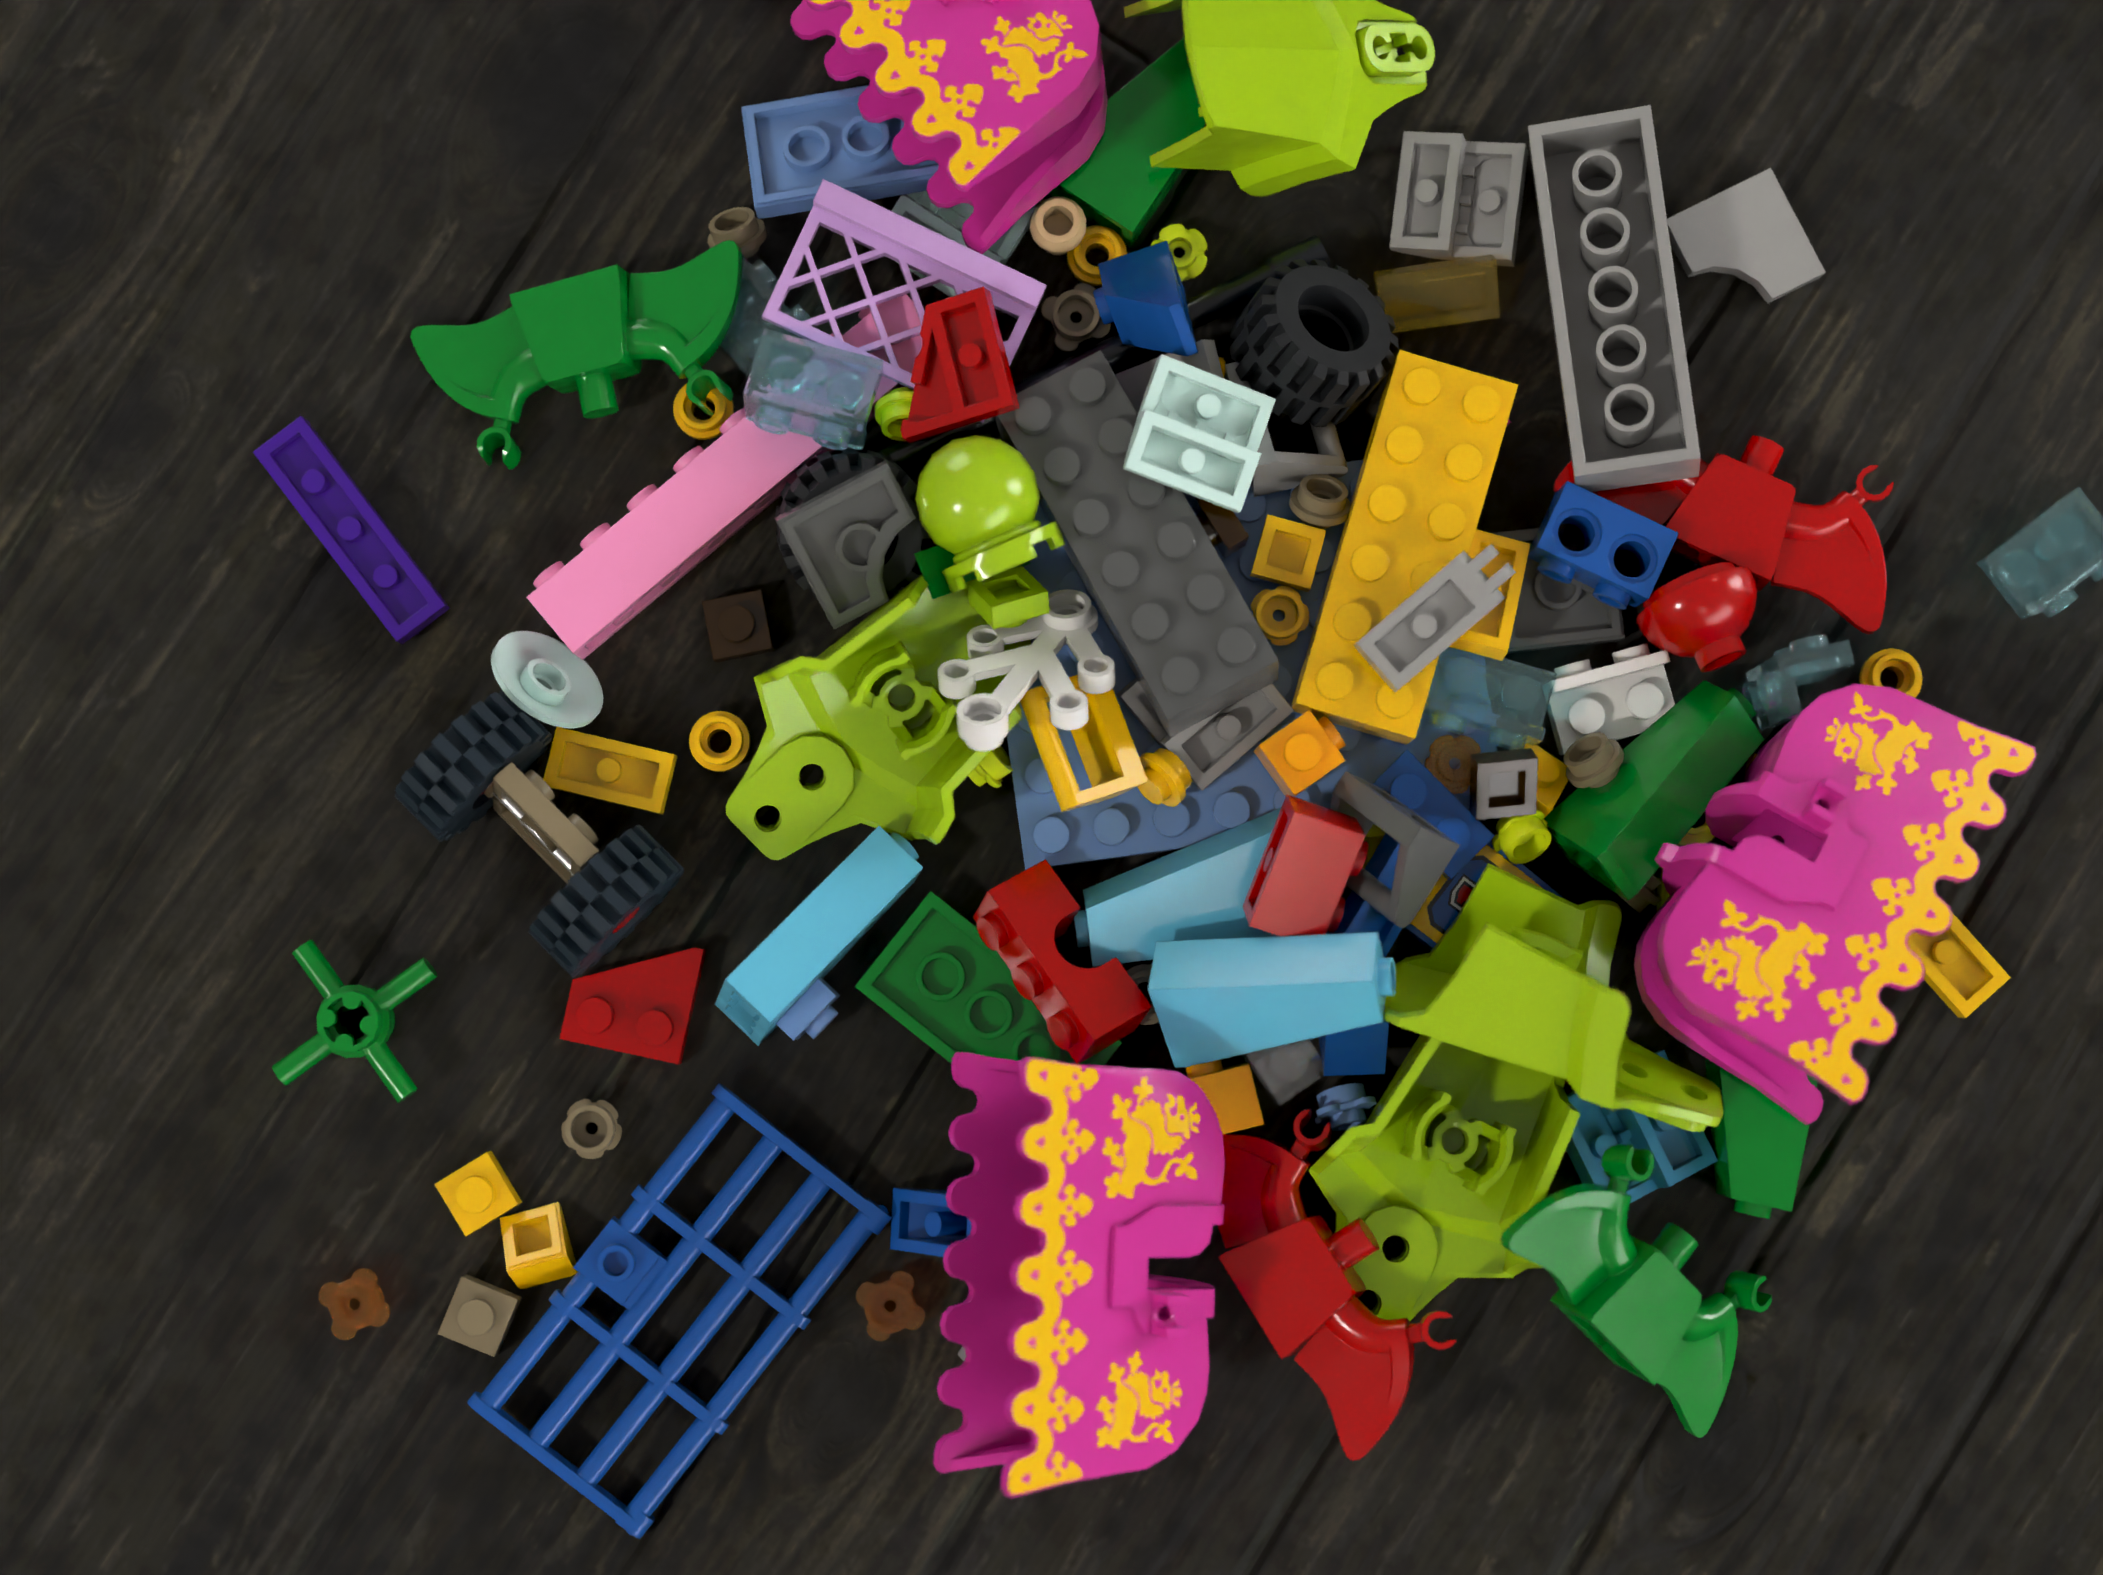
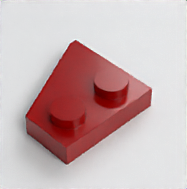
M983 286L926 305L920 332L922 349L915 358L910 381L915 384L908 420L903 419L901 426L903 440L909 443L1019 409V402L990 291Z
M691 948L573 979L559 1039L681 1064L706 950Z

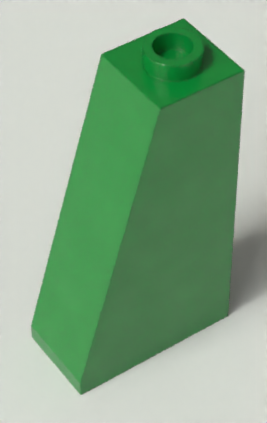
M1185 37L1108 99L1105 132L1090 158L1048 194L1052 197L1063 196L1075 201L1083 209L1088 221L1094 225L1111 228L1121 236L1125 245L1130 248L1184 170L1183 168L1151 167L1149 156L1207 126L1204 117H1199L1198 107L1201 106L1191 72Z
M1703 680L1623 749V762L1619 767L1617 776L1611 782L1599 788L1587 787L1576 789L1544 818L1548 823L1547 829L1551 833L1552 838L1569 862L1627 901L1633 898L1660 867L1656 863L1655 857L1662 844L1670 843L1676 846L1705 812L1713 794L1730 782L1763 742V736L1751 720L1756 715L1755 709L1747 698L1735 688H1730L1726 691Z
M1705 1058L1707 1079L1719 1087L1724 1113L1718 1127L1711 1126L1713 1152L1718 1160L1714 1162L1716 1194L1735 1199L1733 1211L1770 1219L1772 1208L1792 1212L1809 1124L1802 1123L1756 1088ZM1807 1075L1808 1081L1817 1088L1818 1081Z

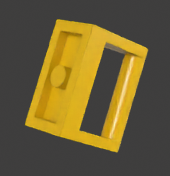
M1078 674L1069 677L1076 690L1083 692L1087 696L1088 721L1081 728L1070 731L1091 783V788L1080 791L1058 731L1051 723L1050 710L1047 705L1050 702V698L1043 685L1029 689L1020 700L1061 812L1117 797L1148 782L1113 688L1101 694L1087 693L1081 690L1078 685Z

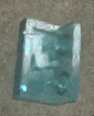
M2078 487L2064 495L1978 561L1977 564L2021 620L2041 612L2047 618H2050L2065 609L2079 597L2073 588L2088 576H2091L2095 582L2103 578V517Z
M1821 634L1790 642L1789 647L1773 652L1774 657L1746 672L1748 682L1743 683L1742 694L1755 709L1756 715L1753 718L1757 717L1760 730L1773 728L1794 718L1802 712L1797 686L1821 682L1855 664L1849 640L1828 644L1826 634Z

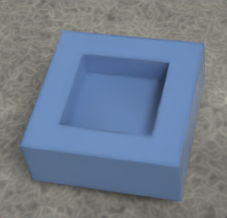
M818 979L776 1024L793 1041L800 1039L805 1032L812 1039H815L838 1015V1012L831 1005L838 999L840 994L824 979Z

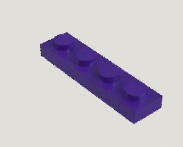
M298 417L253 451L396 642L403 645L450 609L304 417Z

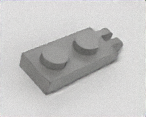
M1492 544L1473 560L1465 551L1461 552L1354 645L1394 693L1505 599L1504 595L1497 588L1515 574L1516 571L1507 563L1490 578L1483 573L1481 569L1499 554Z

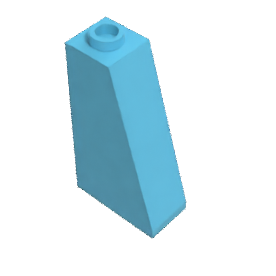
M1281 808L1084 889L1085 910L1078 911L1077 915L1074 916L1078 948L1089 946L1092 966L1096 967L1105 964L1117 957L1120 963L1153 960L1155 945L1159 941L1277 937L1278 935L1249 926L1242 906Z
M878 826L725 979L715 1005L759 1046L778 1026L776 1023L818 979H823L915 882L924 867L916 861L919 856L914 847L901 835L894 832L889 835Z
M1378 932L1159 941L1155 945L1148 992L1175 1068L1190 1067L1196 1064H1203L1381 1023L1384 1019L1386 996H1394L1396 993V967L1393 958H1384Z

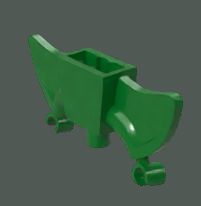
M723 241L689 262L662 272L629 273L616 264L509 294L512 307L483 322L470 325H422L415 327L411 332V340L426 370L447 395L463 407L494 420L493 427L485 429L477 439V449L483 460L490 466L494 451L498 447L504 446L502 450L503 463L509 470H512L518 465L521 458L519 446L510 435L512 424L519 423L526 399L545 386H549L560 393L578 391L583 417L591 419L612 415L619 410L613 381L640 373L642 360H660L669 365L679 379H688L686 385L688 398L707 415H714L712 410L706 405L707 394L714 388H717L731 401L733 399L731 388L713 371L703 370L702 366L717 351L732 322L741 287L742 251L734 241Z
M1616 1144L1605 1150L1602 1156L1603 1170L1607 1177L1610 1178L1608 1186L1580 1184L1552 1194L1532 1206L1508 1226L1502 1233L1501 1244L1507 1250L1543 1267L1553 1277L1559 1287L1551 1301L1613 1364L1654 1386L1658 1383L1670 1398L1685 1430L1696 1437L1702 1438L1709 1431L1718 1413L1732 1373L1738 1339V1323L1735 1310L1742 1308L1755 1312H1764L1771 1305L1772 1295L1757 1291L1759 1285L1767 1279L1766 1276L1745 1271H1733L1726 1279L1724 1294L1716 1292L1701 1299V1293L1680 1272L1681 1268L1698 1247V1242L1689 1233L1679 1226L1667 1222L1651 1245L1630 1236L1627 1227V1216L1632 1196L1626 1193L1629 1181H1645L1650 1177L1654 1168V1156L1651 1151L1646 1149H1634L1633 1145Z

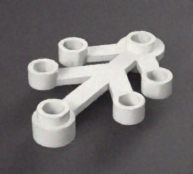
M1065 589L1049 594L1050 613L1030 618L1018 627L993 629L990 625L976 626L967 633V650L970 659H952L939 666L938 683L940 693L950 699H963L956 709L959 736L966 742L968 747L977 751H989L999 747L1003 742V738L1009 732L1008 715L1038 678L1050 698V719L1055 727L1063 730H1075L1087 723V696L1075 689L1056 656L1064 644H1067L1078 660V685L1081 690L1091 694H1101L1110 691L1115 686V663L1112 658L1103 655L1091 635L1098 627V612L1085 593ZM1035 639L1031 645L1007 651L1004 650V645ZM1007 674L992 694L972 695L976 690V681Z

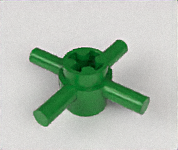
M309 940L292 952L293 956L324 1000L317 1013L318 1033L272 1066L278 1079L284 1085H288L328 1055L334 1053L345 1058L366 1057L397 1103L402 1102L418 1090L417 1086L386 1042L391 1037L395 1027V1013L393 1009L438 977L433 966L423 957L383 987L376 990L366 985H344L313 940ZM362 1005L368 1011L369 1016L361 1020L360 1029L365 1035L356 1039L357 1043H355L354 1036L349 1032L347 1026L342 1025V1015L344 1011L357 1009Z

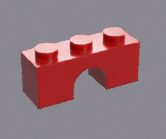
M1045 859L988 890L973 919L976 921L978 933L984 944L989 949L997 951L1010 969L1013 983L1018 992L1025 999L1032 1000L1046 1020L1047 1029L1052 1040L1058 1047L1067 1050L1078 1065L1134 1032L1152 1006L1117 957L1099 967L1086 969L1070 964L1060 955L1054 940L1065 934L1081 907Z

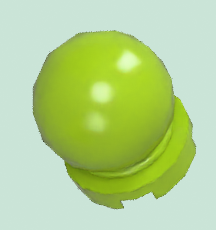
M974 435L952 440L932 454L919 475L915 499L920 522L935 544L955 554L953 562L956 565L942 571L952 594L968 588L963 578L967 574L974 572L978 582L1037 558L1038 555L1034 545L1046 540L1051 551L1065 545L1056 522L1041 527V522L1035 520L1040 501L1035 472L1021 452L1001 439Z

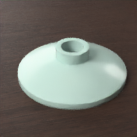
M515 631L502 637L494 647L491 655V666L495 679L509 699L530 716L561 728H579L590 724L600 713L603 706V691L596 674L584 659L582 660L573 654L564 643L537 632Z

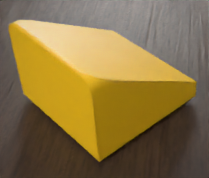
M559 1202L500 1218L506 1270L518 1288H530L570 1277L577 1273V1270L573 1268L576 1262L562 1207Z

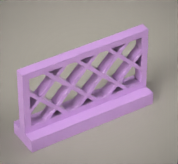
M823 179L813 200L811 212L762 314V319L914 390L915 384L910 382L912 373L899 368L891 345L920 335L925 311L917 290L939 282L953 288L956 295L983 286L991 293L994 308L1018 319L1009 339L1003 342L1010 367L1047 285ZM819 226L843 236L851 258L817 270L809 247ZM853 241L872 251L858 255ZM884 256L898 262L906 285L873 296L861 264ZM804 258H806L810 273L796 277ZM855 267L866 299L832 310L821 279ZM909 268L928 277L913 281ZM814 281L825 310L824 314L800 321L780 311L789 290ZM910 293L921 325L888 337L876 305ZM870 308L881 339L858 348L844 342L836 319ZM829 322L834 336L814 327ZM884 348L889 362L870 353Z

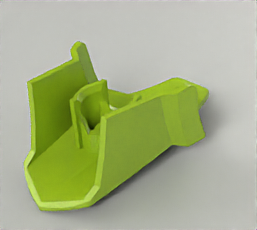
M1142 0L1123 7L1125 18L1183 9L1186 50L1201 106L1198 107L1199 117H1204L1207 125L1190 136L1149 156L1151 167L1231 171L1240 189L1249 195L1257 197L1272 195L1305 182L1356 169L1373 120L1400 101L1425 90L1428 84L1425 71L1432 67L1435 59V47L1428 31L1423 26L1416 23L1417 20L1410 14L1391 8L1376 0ZM1402 47L1405 54L1398 56L1397 48Z
M921 574L816 658L800 656L754 676L767 727L744 776L728 798L726 815L766 857L771 860L783 859L816 840L860 823L874 828L880 826L888 833H897L911 841L926 839L934 845L942 841L955 818L952 792L991 751H977L967 746L966 742L959 736L956 709L963 699H950L943 696L939 691V666L952 659L969 660L967 633L976 626L989 625L969 604L967 588L954 594L949 593L932 599L928 589L929 584ZM1031 640L1004 645V650L1007 651L1031 645ZM1007 674L976 681V690L972 695L992 694ZM1020 701L1008 715L1009 731L1022 718ZM808 764L820 766L823 770L821 780L813 784L806 783L803 786L799 781L801 769ZM769 805L778 809L780 815L775 823L766 825L757 819L756 812L762 806Z
M1488 863L1458 916L1431 952L1406 957L1395 964L1396 993L1394 996H1386L1384 1019L1396 1026L1486 1056L1567 1079L1579 1098L1611 1110L1626 1108L1684 1130L1701 1132L1705 1130L1706 1126L1718 1127L1724 1114L1720 1089L1715 1083L1672 1063L1628 1038L1625 1030L1630 1015L1629 1001L1625 994L1609 988L1610 967L1622 919L1620 906L1616 902L1592 900L1577 905Z
M1420 1034L1365 1124L1349 1128L1308 1169L1336 1213L1335 1232L1355 1219L1361 1218L1378 1242L1379 1250L1353 1266L1365 1284L1366 1290L1374 1291L1376 1305L1371 1310L1372 1313L1382 1319L1408 1318L1410 1322L1437 1294L1458 1278H1514V1276L1527 1269L1543 1268L1507 1250L1502 1246L1500 1239L1502 1233L1518 1217L1545 1199L1581 1115L1568 1100L1563 1088L1564 1078L1486 1056ZM1394 1235L1401 1237L1404 1242V1250L1401 1255L1390 1260L1386 1259L1382 1249L1384 1241Z

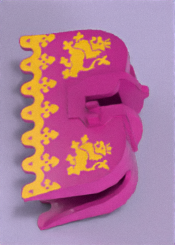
M802 0V3L791 15V26L795 35L799 38L813 40L824 35H831L836 38L833 47L825 54L824 66L828 76L835 81L844 82L858 76H863L870 80L869 86L862 92L858 100V108L862 118L870 123H881L891 118H899L904 122L903 128L893 138L892 150L896 160L903 165L911 166L926 160L935 161L939 165L938 170L928 180L926 190L931 203L939 208H950L961 203H968L973 206V213L964 222L961 233L965 245L980 254L985 253L1027 211L1087 162L1105 132L1108 98L1099 23L1090 0Z
M1853 684L1820 695L1789 721L1757 752L1756 757L1746 769L1741 783L1722 788L1715 792L1705 809V821L1711 834L1733 846V850L1708 843H1692L1680 847L1670 843H1663L1655 857L1656 863L1663 868L1662 881L1670 896L1649 921L1636 947L1634 968L1641 999L1657 1024L1678 1041L1756 1088L1806 1125L1818 1119L1824 1102L1821 1092L1808 1081L1807 1075L1825 1085L1850 1105L1862 1100L1867 1091L1869 1079L1866 1070L1853 1059L1851 1054L1852 1045L1860 1041L1877 1046L1889 1042L1895 1035L1897 1023L1894 1015L1881 1003L1879 998L1880 990L1883 987H1891L1905 991L1915 988L1923 980L1925 968L1922 960L1909 949L1907 943L1908 936L1916 932L1932 937L1942 934L1949 928L1953 915L1949 905L1937 895L1935 890L1936 881L1938 879H1946L1960 883L1970 880L1978 872L1980 861L1977 852L1964 841L1962 836L1963 828L1970 825L1987 830L1995 828L2005 819L2007 808L2004 799L1991 788L1989 783L1990 776L1994 773L2009 777L2024 774L2032 766L2037 756L2035 747L1972 724L1892 687Z
M956 1052L952 1058L951 1065L953 1079L958 1086L972 1090L976 1094L977 1105L972 1112L957 1116L952 1121L948 1133L950 1143L955 1149L969 1153L973 1157L975 1165L969 1175L955 1179L948 1186L946 1201L947 1206L953 1213L965 1216L971 1221L972 1229L966 1239L951 1243L945 1250L943 1264L945 1271L950 1277L966 1282L969 1293L964 1302L949 1306L942 1314L940 1328L942 1335L948 1341L961 1344L965 1348L966 1357L961 1366L944 1372L939 1378L937 1391L939 1399L945 1405L958 1408L962 1412L963 1422L958 1430L944 1434L937 1441L933 1465L937 1472L947 1473L1004 1464L1001 1475V1489L1005 1496L1008 1497L1020 1496L1069 1482L1147 1469L1179 1448L1198 1422L1207 1395L1209 1375L1207 1318H1214L1215 1289L1208 1283L1196 1280L1148 1274L1149 1258L1191 1257L1200 1254L1210 1242L1213 1225L1224 1224V1204L1221 1203L1225 1155L1223 1134L1216 1112L1197 1083L1177 1071L1082 1063L1077 1065L1076 1063H1064L1032 1057H1024L1021 1061L968 1052Z

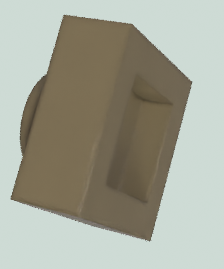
M465 1274L460 1278L438 1334L495 1357L500 1353L522 1297Z

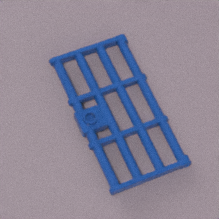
M721 1083L711 1092L715 1099L647 1185L643 1187L639 1184L631 1195L635 1200L620 1219L613 1216L573 1268L578 1272L563 1291L556 1289L548 1300L552 1305L482 1393L475 1391L467 1401L468 1405L475 1412L616 1520V1523L625 1529L629 1535L641 1539L655 1521L652 1513L714 1434L717 1432L722 1435L730 1425L726 1419L798 1327L804 1330L812 1321L808 1316L870 1235L872 1233L879 1235L892 1219L884 1205H878L871 1198L864 1196ZM736 1113L763 1134V1136L694 1224H691L664 1203V1201L731 1116ZM783 1150L809 1170L811 1174L742 1262H740L712 1239ZM832 1188L859 1211L788 1300L760 1277L828 1190ZM653 1215H656L683 1237L668 1257H665L659 1250L638 1235ZM703 1252L731 1275L660 1366H658L630 1343ZM596 1287H599L616 1302L627 1308L611 1329L582 1307ZM751 1290L779 1313L708 1404H706L678 1381ZM573 1320L600 1341V1343L534 1427L529 1430L505 1412L502 1406L569 1321ZM620 1357L645 1376L648 1381L583 1464L577 1468L550 1447V1445ZM669 1395L697 1418L628 1506H626L598 1483L666 1396Z

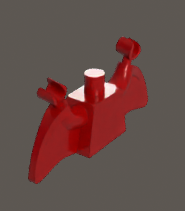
M1751 436L1739 461L1720 453L1715 455L1710 464L1701 459L1699 477L1593 492L1661 525H1664L1672 516L1665 527L1679 533L1671 549V552L1704 567L1721 562H1731L1735 567H1747L1751 570L1755 579L1757 591L1760 592L1771 580V585L1805 592L1827 604L1852 626L1865 634H1872L1881 626L1887 591L1886 564L1878 532L1868 513L1862 507L1868 501L1880 502L1884 500L1893 489L1894 482L1889 484L1880 494L1873 495L1865 491L1863 479L1866 475L1877 469L1878 465H1870L1862 469L1857 477L1856 488L1850 493L1841 491L1832 500L1823 505L1795 502L1796 488L1792 484L1773 476L1784 453L1783 447L1765 437ZM1572 461L1567 464L1554 482L1555 493L1567 481L1575 484Z
M1307 1109L1301 1111L1295 1118L1293 1130L1297 1140L1291 1149L1262 1137L1240 1134L1223 1135L1225 1168L1221 1203L1224 1204V1224L1218 1225L1225 1249L1239 1247L1225 1252L1219 1256V1259L1279 1357L1284 1359L1297 1354L1294 1360L1318 1384L1332 1412L1343 1451L1347 1458L1355 1461L1362 1459L1374 1448L1399 1414L1412 1379L1414 1343L1425 1342L1435 1349L1444 1350L1454 1345L1457 1339H1445L1441 1342H1435L1428 1334L1430 1322L1436 1318L1453 1317L1449 1313L1434 1310L1427 1313L1420 1323L1410 1324L1408 1318L1382 1319L1372 1313L1358 1299L1366 1291V1287L1353 1266L1379 1250V1245L1375 1236L1361 1218L1355 1219L1334 1234L1320 1215L1307 1218L1299 1190L1301 1180L1310 1166L1306 1158L1311 1151L1317 1152L1325 1149L1332 1139L1330 1122L1326 1124L1322 1134L1317 1138L1309 1139L1302 1135L1304 1126L1309 1123L1313 1115L1312 1110Z

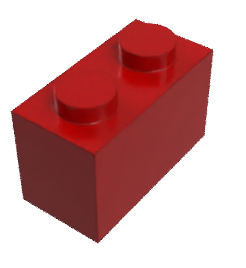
M1287 794L1242 906L1249 926L1278 936L1324 935L1327 931L1334 933L1344 913L1345 898L1341 897L1348 877L1349 875L1356 877L1360 873L1368 852V842L1364 840L1365 834L1358 820L1355 817Z

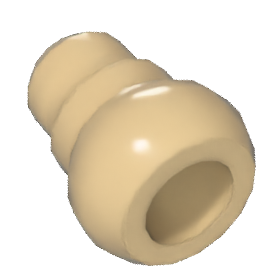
M1053 196L1044 199L1034 208L1030 217V232L1033 240L1040 248L1052 255H1063L1073 250L1082 242L1086 233V217L1083 209L1075 201L1063 196Z

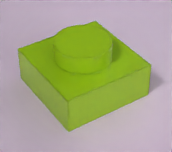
M1023 566L1000 572L980 582L977 579L967 582L969 604L993 629L1018 627L1030 618L1050 613L1048 591Z

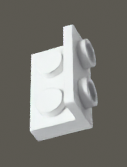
M1642 644L1612 653L1614 664L1592 670L1590 660L1587 659L1555 668L1556 679L1542 685L1541 691L1560 756L1564 755L1576 740L1590 733L1601 732L1608 739L1616 741L1642 734L1670 710L1675 703L1664 664L1671 662L1668 651L1664 650L1650 654L1648 644Z

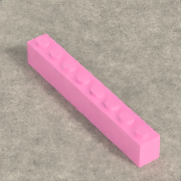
M907 294L876 305L888 337L921 325L913 301ZM870 308L861 310L858 314L861 321L844 335L841 334L844 342L857 348L881 339ZM921 335L891 345L899 368L912 373L915 358L922 349ZM817 345L812 351V355L815 357L814 360L798 373L793 369H789L777 377L766 389L769 397L751 412L747 407H744L731 415L719 429L723 435L705 450L701 446H696L685 453L673 466L676 474L659 488L655 484H651L638 492L626 506L630 512L612 527L609 523H603L592 530L581 541L580 546L583 551L566 565L562 561H558L545 569L533 582L537 589L526 598L572 653L582 660L585 659L779 498L787 482L792 484L798 477L795 471L804 463L809 467L818 461L817 455L827 451L832 454L875 418V404L881 397L896 388L905 386ZM884 348L870 353L889 362Z

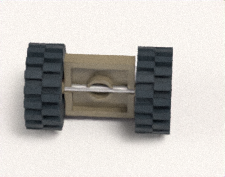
M501 690L499 694L497 692L490 694L484 703L481 700L477 702L464 717L460 715L451 723V727L444 734L440 733L431 742L432 745L427 751H423L414 760L416 764L405 771L401 777L403 781L396 786L395 797L440 842L444 839L446 841L452 839L456 833L460 834L465 831L473 821L477 822L486 815L487 810L493 806V809L566 882L567 885L550 899L551 903L539 912L538 918L532 922L528 932L571 977L579 976L588 967L591 968L598 963L603 955L610 953L623 938H626L642 920H645L653 912V908L661 903L668 895L667 892L679 882V878L684 874V868L642 825H636L633 829L630 828L625 831L619 839H614L599 854V850L594 846L598 842V838L593 830L574 813L566 818L551 802L555 797L552 789L532 770L538 762L536 759L547 750V744L552 740L551 733L536 718L530 716L513 703L504 691Z

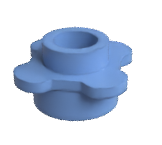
M1349 1083L1332 1087L1316 1096L1319 1109L1316 1111L1317 1118H1315L1316 1126H1326L1330 1122L1333 1132L1347 1131L1351 1127L1364 1125L1367 1121L1366 1116L1372 1113L1373 1106L1377 1104L1374 1096L1367 1097L1362 1083Z

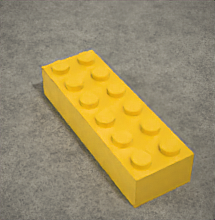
M1399 350L1395 363L1387 377L1351 499L1350 512L1343 526L1292 699L1291 707L1294 709V712L1304 714L1310 710L1317 719L1326 716L1334 724L1407 745L1416 738L1439 656L1394 693L1354 645L1461 552L1465 551L1469 555L1518 384Z

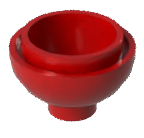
M1731 562L1715 563L1696 569L1654 591L1649 599L1643 602L1644 610L1638 615L1636 622L1646 639L1659 649L1666 650L1669 654L1679 657L1695 658L1701 672L1719 669L1741 658L1747 652L1740 636L1748 628L1755 612L1758 592L1755 579L1749 568L1735 567Z

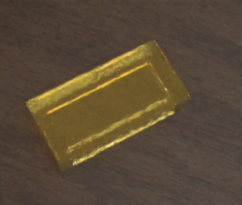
M1492 254L1374 271L1375 294L1386 305L1383 311L1385 314L1392 316L1396 326L1392 333L1500 318L1497 261Z

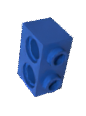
M1567 481L1556 491L1529 549L1528 558L1539 562L1537 570L1545 576L1566 584H1570L1572 579H1575L1594 588L1592 595L1597 600L1611 607L1625 610L1628 605L1636 608L1649 599L1679 533ZM1561 524H1572L1582 531L1585 538V545L1582 551H1571L1561 544L1558 537V529ZM1625 549L1637 557L1640 565L1637 577H1626L1616 569L1614 564L1616 550Z

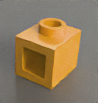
M1310 710L1262 742L1253 751L1285 797L1287 794L1295 797L1346 761L1339 752L1346 745L1338 730L1326 716L1317 720Z
M1220 1059L1185 1067L1188 1078L1197 1083L1215 1110L1223 1135L1264 1125L1248 1063L1244 1062L1223 1068Z

